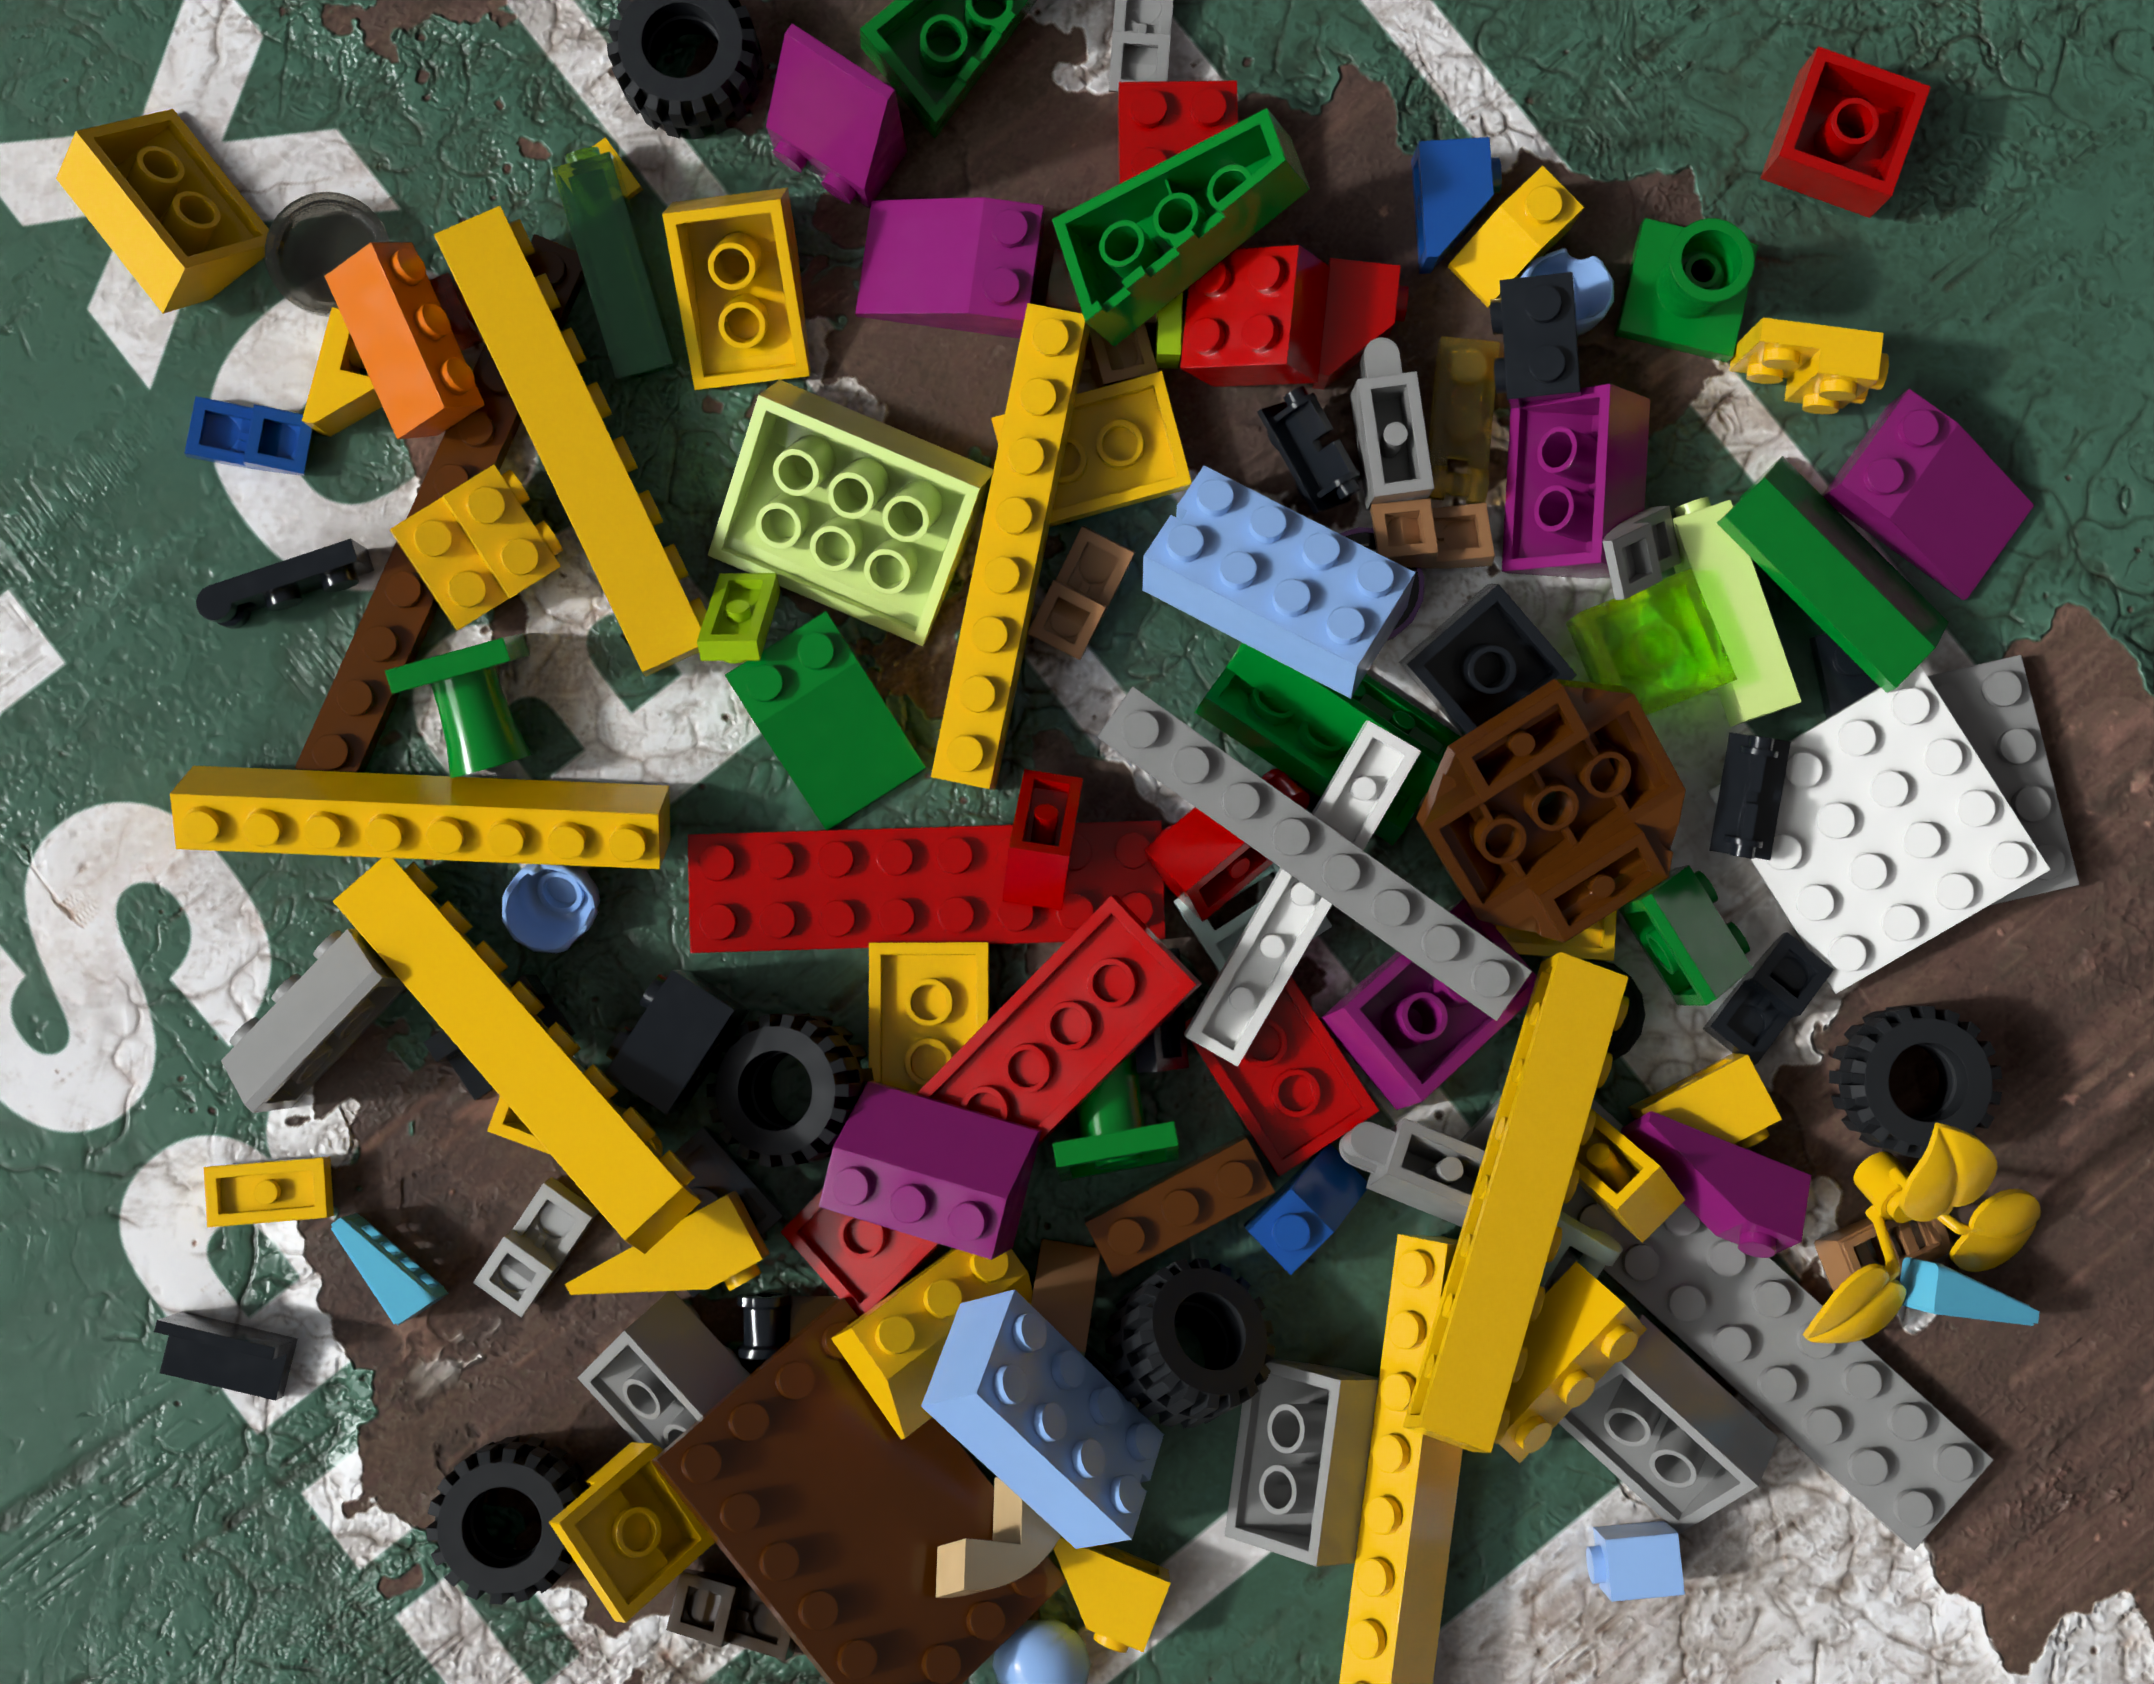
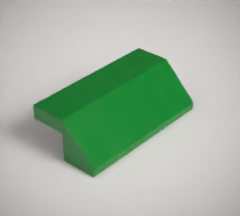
M1783 456L1739 497L1740 500L1717 522L1886 693L1896 689L1936 648L1949 623Z
M1241 643L1224 671L1194 712L1319 797H1322L1365 721L1376 724L1419 749L1421 752L1374 832V834L1392 846L1404 832L1422 798L1428 792L1448 745L1461 738V736L1367 673L1350 699L1244 643Z

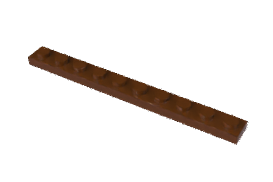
M534 234L531 244L535 253L525 258L534 277L546 273L561 307L552 310L551 313L561 332L592 262L587 255ZM486 344L472 371L475 377V384L485 405L446 430L407 518L490 466L495 465L499 471L522 419ZM397 541L296 763L295 769L365 772L400 692L391 693L385 670L415 661L439 607L438 602Z

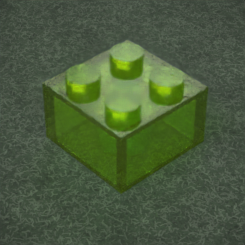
M1691 568L1664 578L1663 581L1627 599L1615 600L1614 598L1583 610L1566 622L1590 683L1627 687L1635 694L1647 717L1737 680Z

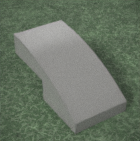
M1115 0L1109 92L1118 93L1119 82L1168 81L1173 0Z
M1670 506L1650 507L1617 525L1603 539L1615 600L1627 599L1663 581L1661 573L1681 563Z
M550 1177L542 1184L514 1228L502 1238L473 1283L522 1318L575 1248L599 1213V1210L555 1178Z

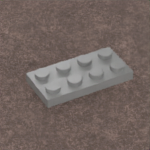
M2017 655L1927 676L2051 869L1991 905L2079 885L2022 656Z

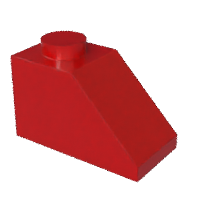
M1337 258L1329 259L1328 266H1330L1319 379L1318 383H1313V389L1324 390L1360 361L1370 341L1381 337L1388 338L1395 321L1404 322L1409 287L1399 285L1401 265Z
M1024 769L1008 847L1002 901L1062 910L1083 778Z

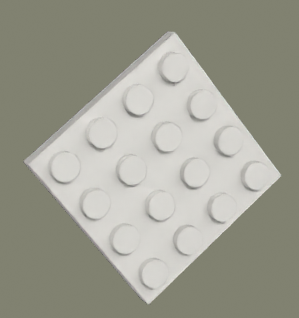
M1920 665L1896 689L1886 693L1879 687L1790 741L1771 860L1750 859L1804 946L1834 969L1826 981L1835 994L2051 870ZM1721 783L1707 790L1716 806Z

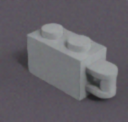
M1376 338L1370 341L1364 350L1359 364L1361 379H1357L1350 395L1367 511L1370 510L1371 504L1427 499L1434 490L1417 371L1402 373L1400 352L1397 345L1388 338Z
M1406 1118L1390 1129L1372 1122H1362L1347 1132L1339 1143V1151L1344 1161L1370 1173L1366 1185L1367 1189L1460 1227L1463 1226L1484 1150Z

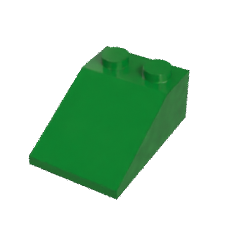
M827 611L763 650L760 661H746L725 674V677L825 830L833 829L927 769Z

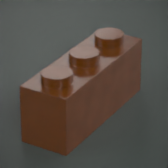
M1242 1134L1086 1216L1085 1224L1114 1278L1275 1193L1248 1139Z

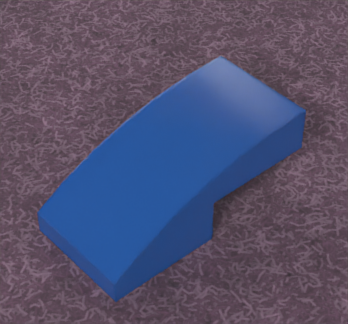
M195 396L184 453L186 457L214 463L305 476L313 429L302 421L303 414L256 404L251 408Z

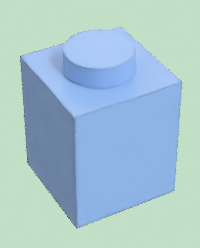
M1666 1521L1593 1527L1595 1546H1587L1586 1549L1589 1577L1592 1584L1599 1583V1588L1612 1602L1685 1595L1679 1534Z

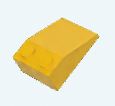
M788 187L672 202L662 213L694 390L810 376L811 370L798 246Z

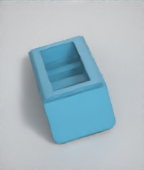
M358 1213L341 1217L331 1224V1230L393 1324L400 1325L413 1319L449 1294L444 1289V1286Z
M1905 1257L1902 1262L1900 1282L1906 1289V1297L1902 1306L1937 1315L2030 1326L2039 1322L2040 1311L1947 1266Z

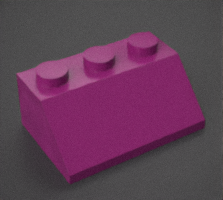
M1613 384L1581 388V396L1524 402V407L1510 409L1502 572L1587 579L1610 577L1603 546L1604 537L1620 523L1645 510L1650 415L1649 398Z
M868 1081L833 1146L819 1207L992 1260L1013 1248L1042 1130L876 1081Z

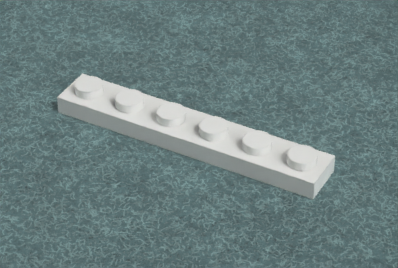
M1365 721L1313 810L1312 815L1361 850H1364L1421 751L1376 724ZM1280 868L1186 1029L1185 1037L1238 1067L1332 904Z

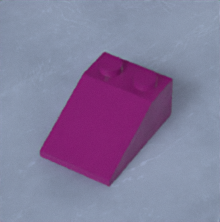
M791 23L784 35L766 123L773 147H775L772 152L782 163L794 171L801 173L806 167L823 178L822 186L840 201L850 204L855 199L870 208L872 200L876 199L907 153L895 89Z
M986 197L872 200L855 313L856 317L1020 339L1027 303L1034 304L1044 234V206Z
M1911 389L1905 391L1885 407L1822 494L1838 512L1963 601L1970 596L2034 506L1959 423Z
M1464 898L1448 910V912L1530 969L1492 923L1476 918ZM1396 952L1326 1012L1320 1020L1392 1106L1399 1110L1423 1102L1530 1001L1537 976L1533 971L1496 1021L1400 952Z

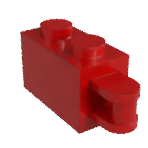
M1276 768L1268 771L1261 777L1306 810L1310 801L1309 794L1287 774ZM1196 807L1174 825L1168 826L1161 831L1156 840L1144 849L1155 871L1164 880V884L1202 922L1273 864L1268 858Z

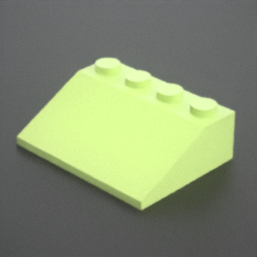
M778 380L758 395L708 556L748 573H777L779 586L923 646L926 643L977 524L990 488L993 469L785 381Z

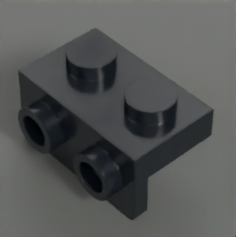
M1573 272L1500 280L1501 298L1490 300L1493 335L1503 334L1504 357L1494 358L1496 393H1507V400L1511 408L1524 407V402L1581 396Z

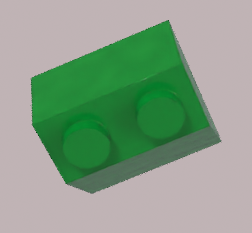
M1689 865L1674 868L1670 871L1669 878L1618 910L1676 1004L1682 1006H1707L1724 994L1753 967L1745 954L1750 952L1746 938L1733 922H1724L1713 904L1718 901V895L1713 885L1701 871L1698 870L1694 873Z

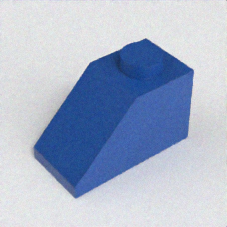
M1490 137L1418 142L1411 160L1419 274L1432 273L1485 213L1494 193L1500 192L1502 183L1501 161L1499 157H1491Z
M1329 1144L1316 1152L1244 1224V1227L1292 1275L1336 1231L1366 1192L1367 1181L1350 1164L1344 1161L1341 1154Z

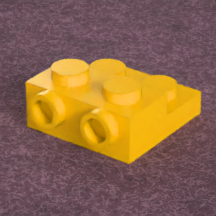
M1763 317L1736 344L1734 355L1730 360L1729 371L1747 373V380L1760 384H1776L1782 382L1783 378L1787 379L1785 402L1803 404L1802 410L1808 413L1834 414L1849 403L1863 404L1869 389L1881 390L1883 388L1889 369V356L1886 353H1882L1884 333Z
M495 465L472 477L389 530L456 631L561 567L555 558V555L563 551L557 537L544 520L534 526L521 506L530 500L523 485L511 470L501 475Z
M631 1442L585 1481L589 1486L585 1492L549 1521V1524L616 1622H628L715 1543L651 1462L663 1451L661 1447L653 1445V1443Z

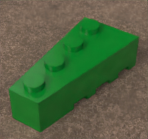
M894 0L860 28L861 49L935 139L1037 0Z
M1268 108L1052 219L1085 322L1112 346L1115 347L1310 190L1292 138Z

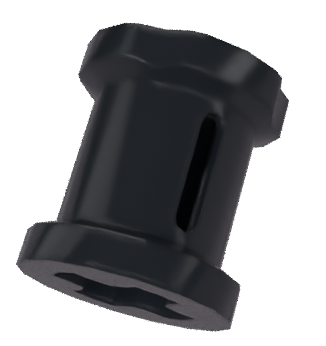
M757 1292L737 1296V1305L743 1307L744 1340L743 1344L737 1347V1357L756 1360L769 1359L786 1344L785 1310L787 1306L791 1305L792 1294Z

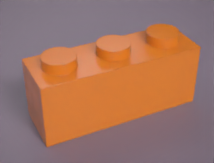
M370 242L324 276L397 440L438 436L485 405L475 384L474 374L467 365L451 330L449 318L442 309L426 274L425 264L417 254L412 242Z

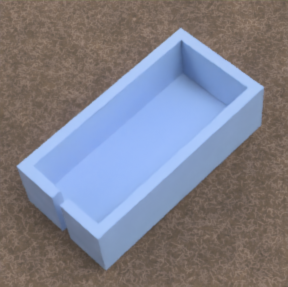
M1203 466L1178 503L1176 517L1170 515L1143 556L1142 591L1351 699L1408 607L1416 572Z
M1015 1289L960 1303L921 1407L1075 1549L1132 1540L1147 1492L1140 1483L1150 1481L1164 1434L1143 1414L1138 1412V1409L1130 1401H1127L1123 1394Z

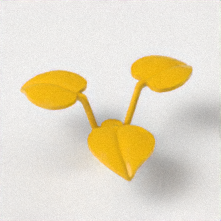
M1936 1122L1934 1124L1927 1149L1911 1173L1905 1169L1892 1153L1884 1151L1869 1156L1856 1169L1853 1181L1872 1203V1206L1866 1210L1865 1214L1874 1225L1885 1258V1267L1883 1268L1880 1264L1876 1263L1868 1264L1851 1274L1833 1292L1802 1335L1805 1339L1815 1343L1856 1342L1878 1333L1898 1313L1905 1300L1906 1289L1901 1282L1894 1280L1900 1273V1266L1884 1220L1888 1219L1895 1220L1897 1223H1906L1911 1220L1927 1222L1938 1219L1954 1233L1961 1235L1950 1250V1259L1963 1270L1979 1272L1993 1269L2003 1264L2024 1246L2031 1236L2036 1222L2040 1219L2041 1208L2039 1202L2026 1190L2007 1189L1994 1194L1982 1202L1971 1215L1969 1224L1960 1222L1952 1217L1950 1213L1953 1207L1969 1205L1986 1192L1995 1178L1998 1166L1995 1155L1980 1139L1964 1130Z

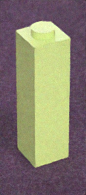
M1704 497L1674 509L1676 518H1673L1672 521L1681 563L1674 566L1726 718L1729 726L1733 727L1787 709L1802 701L1752 559L1717 524L1733 507L1732 502L1727 500L1711 506L1709 497Z

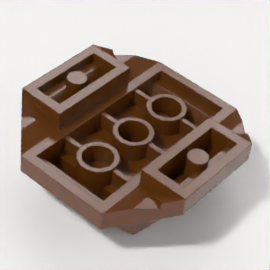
M1553 679L1448 745L1416 819L1468 907L1478 920L1512 929L1536 932L1539 936L1566 942L1669 878L1673 857L1671 846L1680 822L1686 789L1635 694L1627 687ZM1556 791L1553 800L1549 804L1538 808L1540 801L1545 795Z

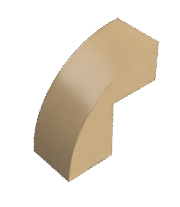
M998 1477L994 1478L993 1541L965 1538L938 1546L936 1598L966 1596L1004 1586L1022 1578L1047 1557L1061 1535Z

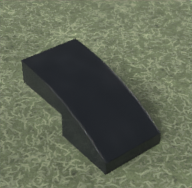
M1785 932L1742 978L1703 1027V1030L1732 1053L1748 1054L1753 1065H1756L1790 1019L1802 1014L1834 969L1792 935Z

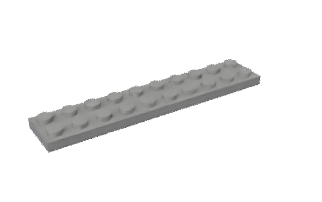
M1501 1095L1460 1141L1485 1151ZM1593 1099L1591 1108L1621 1133V1128L1624 1126ZM1579 1184L1572 1199L1567 1204L1563 1203L1562 1212L1591 1229L1607 1233L1622 1246L1623 1251L1613 1266L1605 1265L1603 1271L1912 1550H1915L1993 1461L1991 1457L1861 1340L1850 1343H1815L1805 1339L1802 1334L1823 1306L1770 1258L1747 1255L1738 1249V1244L1717 1237L1684 1203L1643 1243L1606 1212Z

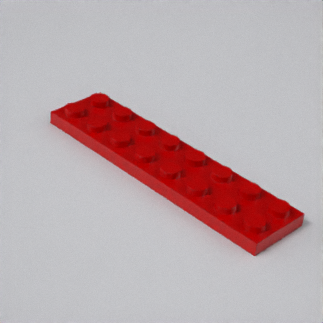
M1162 820L1076 823L1062 910L1002 901L1008 847L1013 825L688 834L690 953L869 948V943L989 942V945L1064 943L1112 895H1117L1159 940H1165L1164 880L1155 871L1144 851L1147 846L1156 840L1162 831Z
M1112 895L917 1094L1040 1129L1042 1131L1038 1143L1039 1147L1202 983L1117 895ZM822 1190L781 1231L782 1235L839 1298H844L858 1317L894 1292L941 1245L821 1208L819 1203Z

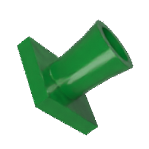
M1644 218L1639 226L1614 336L1727 363L1734 355L1759 245L1750 243L1748 237L1741 229L1722 219L1706 218L1682 227Z
M524 633L502 637L385 670L392 694L431 684L445 737L450 778L489 769L532 755L516 725L495 667L498 664L530 656Z
M1135 1051L1075 1110L1080 1138L1052 1143L1056 1168L1061 1182L1178 1161L1179 1152L1174 1121L1150 1126L1145 1125L1139 1073L1136 1070Z

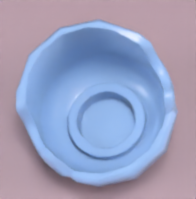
M1562 248L1534 259L1520 278L1573 272L1577 335L1579 336L1590 331L1605 317L1614 302V280L1603 261L1597 256L1577 259L1570 256L1566 248Z
M527 864L517 873L503 894L502 922L513 940L533 952H564L593 925L599 913L597 909L600 903L598 887L588 872L579 866Z
M1049 1618L1044 1620H1027L995 1651L992 1666L998 1684H1087L1091 1662L1085 1642L1075 1630L1070 1629L1067 1624L1057 1619Z

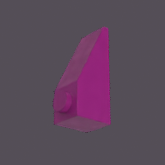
M1653 1111L1646 1113L1621 1128V1134L1662 1167L1685 1198L1683 1203L1717 1237L1738 1244V1249L1741 1252L1759 1258L1773 1257L1776 1253L1802 1242L1812 1175Z

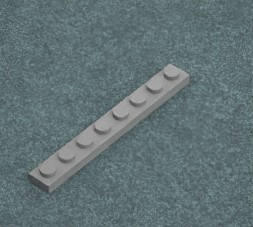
M1132 687L1097 735V738L1492 1019L1498 1020L1532 971L1136 688Z

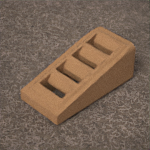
M1869 1218L1838 1229L1814 1242L1833 1292L1855 1271L1868 1264L1875 1263L1866 1242L1869 1239L1872 1242L1880 1265L1883 1268L1885 1267V1258L1874 1225ZM1938 1219L1927 1222L1916 1221L1926 1246L1921 1248L1918 1247L1909 1222L1897 1223L1895 1220H1884L1887 1230L1893 1229L1903 1255L1898 1256L1891 1239L1900 1266V1273L1894 1280L1901 1277L1902 1262L1905 1257L1932 1262L1950 1253L1953 1247L1946 1226Z

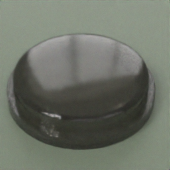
M317 192L296 199L277 215L267 234L265 261L271 280L289 302L308 313L329 317L331 308H338L324 276L370 242L391 241L381 220L361 201L341 193Z

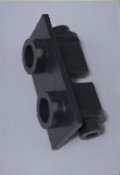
M1300 386L1283 397L1285 402L1257 411L1267 429L1270 442L1280 452L1295 479L1299 494L1308 502L1314 514L1347 503L1351 500L1350 496L1361 490L1357 482L1361 475L1356 470L1340 439L1333 441L1325 448L1319 442V439L1332 431L1333 427L1319 404L1315 393L1308 394L1305 387Z
M1729 732L1709 851L1727 853L1743 858L1771 860L1790 741Z

